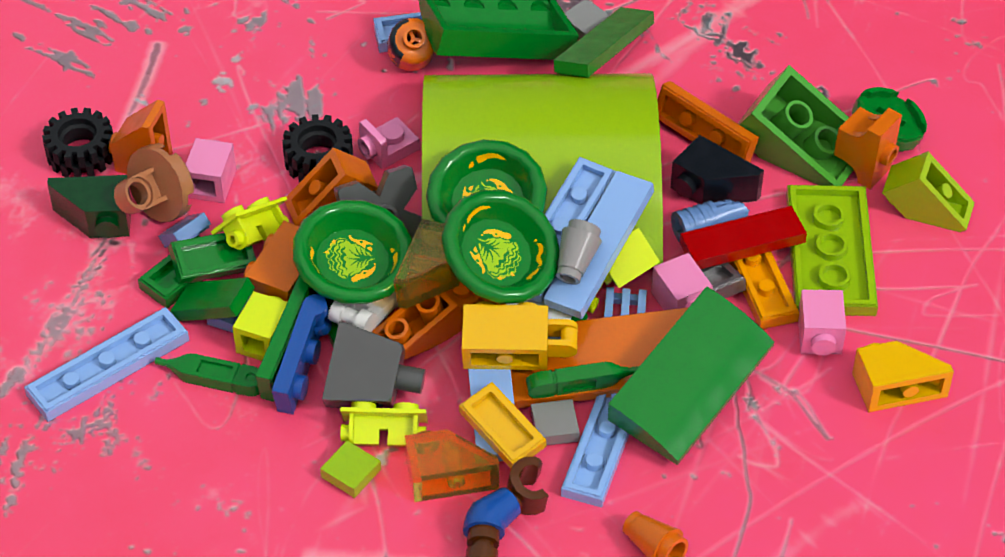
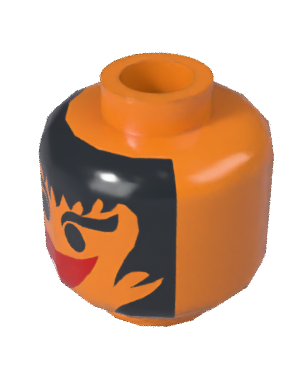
M406 18L399 21L391 30L387 42V53L391 61L398 68L406 71H417L426 67L433 58L434 50L427 37L424 22L421 19Z

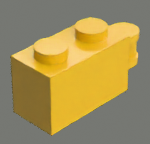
M487 301L476 304H464L461 348L463 369L547 370L548 357H572L577 354L578 324L569 319H548V306L537 305L532 302H524L517 305H496ZM548 337H561L560 340L548 339Z

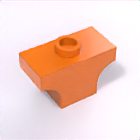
M859 107L838 128L834 155L847 162L856 173L857 183L866 186L869 190L890 170L899 152V146L896 143L902 114L891 108H888L883 114L877 115Z

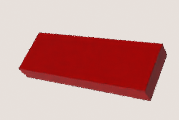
M787 206L680 233L679 243L684 253H689L699 268L704 269L806 243L807 232L793 207Z

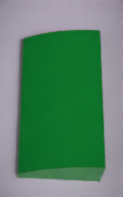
M418 0L427 37L435 54L440 56L554 60L575 44L579 38V34L556 0Z
M706 286L609 402L608 420L678 465L773 348L774 341L744 312Z

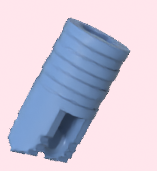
M724 199V201L712 202L710 200L703 204H697L693 207L673 212L671 223L678 242H680V233L747 217L750 210L747 209L744 203L739 201L735 202L731 199Z

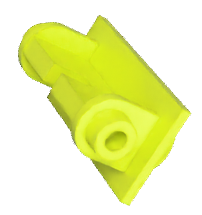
M285 196L270 201L268 197H263L249 205L247 209H244L242 205L236 206L225 212L221 216L223 222L210 232L214 235L224 231L227 244L237 250L257 244L262 240L265 241L271 233L274 234L283 221L289 222L287 216L283 215L279 208L288 199Z
M357 401L352 402L351 407H341L340 409L343 420L349 421V424H341V441H349L356 446H379L381 430L388 431V446L418 447V443H426L427 426H419V423H428L426 409H419L418 404L400 402L395 403L393 408H376V404L373 402Z

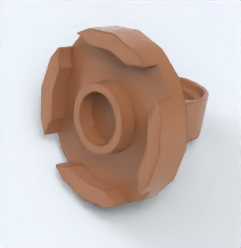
M160 143L149 144L134 152L130 156L127 165L128 178L120 181L114 189V199L119 209L127 214H136L144 211L150 218L159 222H171L185 215L192 206V204H187L188 195L194 193V185L187 166L177 153L169 155L162 149L165 145ZM129 187H130L132 196L134 197V199H135V201L137 202V204L133 203V202L131 201V199L129 198V195H128V188H129Z

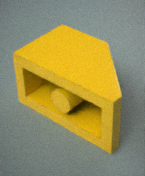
M897 340L881 344L871 343L865 347L857 348L852 371L868 413L948 397L954 373L950 364Z

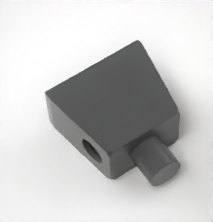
M339 321L322 400L325 406L330 408L351 407V403L357 401L373 402L376 404V408H393L398 390L422 393L426 369L403 365L405 349L401 343Z

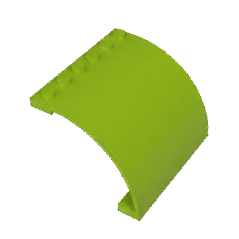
M651 73L592 74L588 78L563 74L424 75L422 102V242L443 247L441 238L443 231L431 218L426 200L430 174L442 157L460 145L486 139L506 141L527 151L542 168L548 188L544 214L579 157L653 183L654 193L634 228L638 227L658 257L660 261L658 264L663 263L660 125L655 81Z

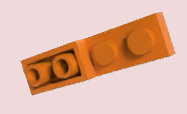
M453 274L445 284L442 283L440 286L431 281L375 328L372 333L404 345L405 360L430 350L461 332L463 327V305L482 302L483 299L459 282Z

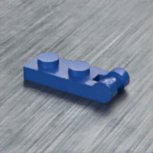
M312 294L306 297L298 314L272 388L277 412L293 415L298 400L303 401L305 399L309 385L307 374L310 365H316L320 356L321 341L319 339L321 336L328 334L332 328V322L328 319L329 309L327 301L319 294Z

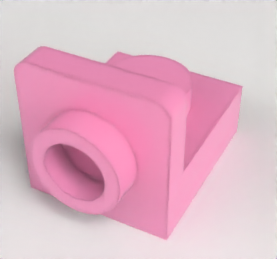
M398 117L377 128L367 119L359 122V149L367 159L371 158L382 170L420 150L419 138Z

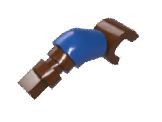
M524 457L518 460L511 468L506 488H500L473 502L466 513L463 525V533L467 537L468 546L466 557H498L497 548L499 547V540L504 537L505 529L520 514L537 515L545 511L549 495L543 489L531 491L523 486L533 485L538 479L543 464L539 458Z

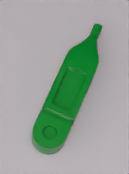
M192 353L168 360L155 358L154 363L156 365L167 367L183 382L231 393L235 392L244 396H257L260 394L256 380V374L259 369L257 367L245 364L240 365V363Z
M599 362L555 369V371L536 372L526 378L528 395L538 399L554 395L609 388L621 379L634 374L639 366L628 368L612 362Z

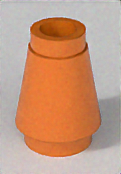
M638 511L631 513L623 524V533L629 537L646 557H685L687 553L688 541L683 537V532L678 528L643 515Z

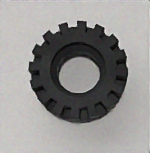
M85 107L83 113H78L77 108H71L72 114L66 115L65 111L58 113L59 120L52 117L48 121L49 126L44 127V135H42L49 166L52 165V170L56 173L61 170L64 177H69L71 172L74 173V177H82V173L87 172L88 176H95L94 169H98L100 172L106 170L105 163L111 165L113 162L112 154L109 153V142L113 130L107 116L103 118L102 113L97 110L92 115L91 108ZM77 140H91L82 146H68V144Z
M318 114L312 115L311 121H307L305 116L299 118V126L293 122L289 125V131L285 130L283 134L284 140H282L285 167L286 170H289V174L293 179L298 176L299 182L332 148L353 155L350 129L347 125L343 126V122L338 118L332 123L330 115H325L323 120H319ZM318 146L330 148V150L323 153L306 152V150Z

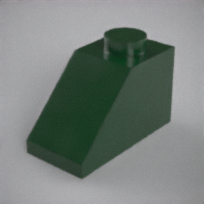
M127 175L48 178L47 185L53 211L89 238L130 236L131 214L120 210L114 199L116 185L128 177ZM128 188V195L131 199L130 188Z

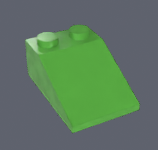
M790 65L766 86L738 122L739 125L759 137L754 153L759 158L817 185L842 186L853 171V168L847 162L834 155L838 128L849 117Z

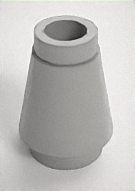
M572 219L569 221L568 227L562 229L558 270L556 273V277L559 280L575 285L580 283L581 277H583L602 243L599 237L601 230L598 226L585 220Z

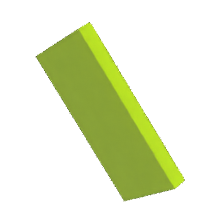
M787 185V206L793 207L807 232L806 243L790 246L793 294L798 310L802 290H843L845 316H876L878 302L866 186Z

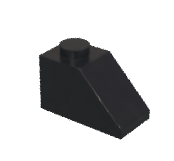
M699 135L672 162L670 188L698 204H703L710 200L712 202L724 201V199H731L735 202L757 201L761 197L764 170Z

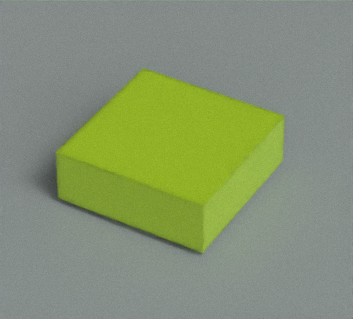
M346 441L320 468L321 478L355 498L381 470V461L351 442Z

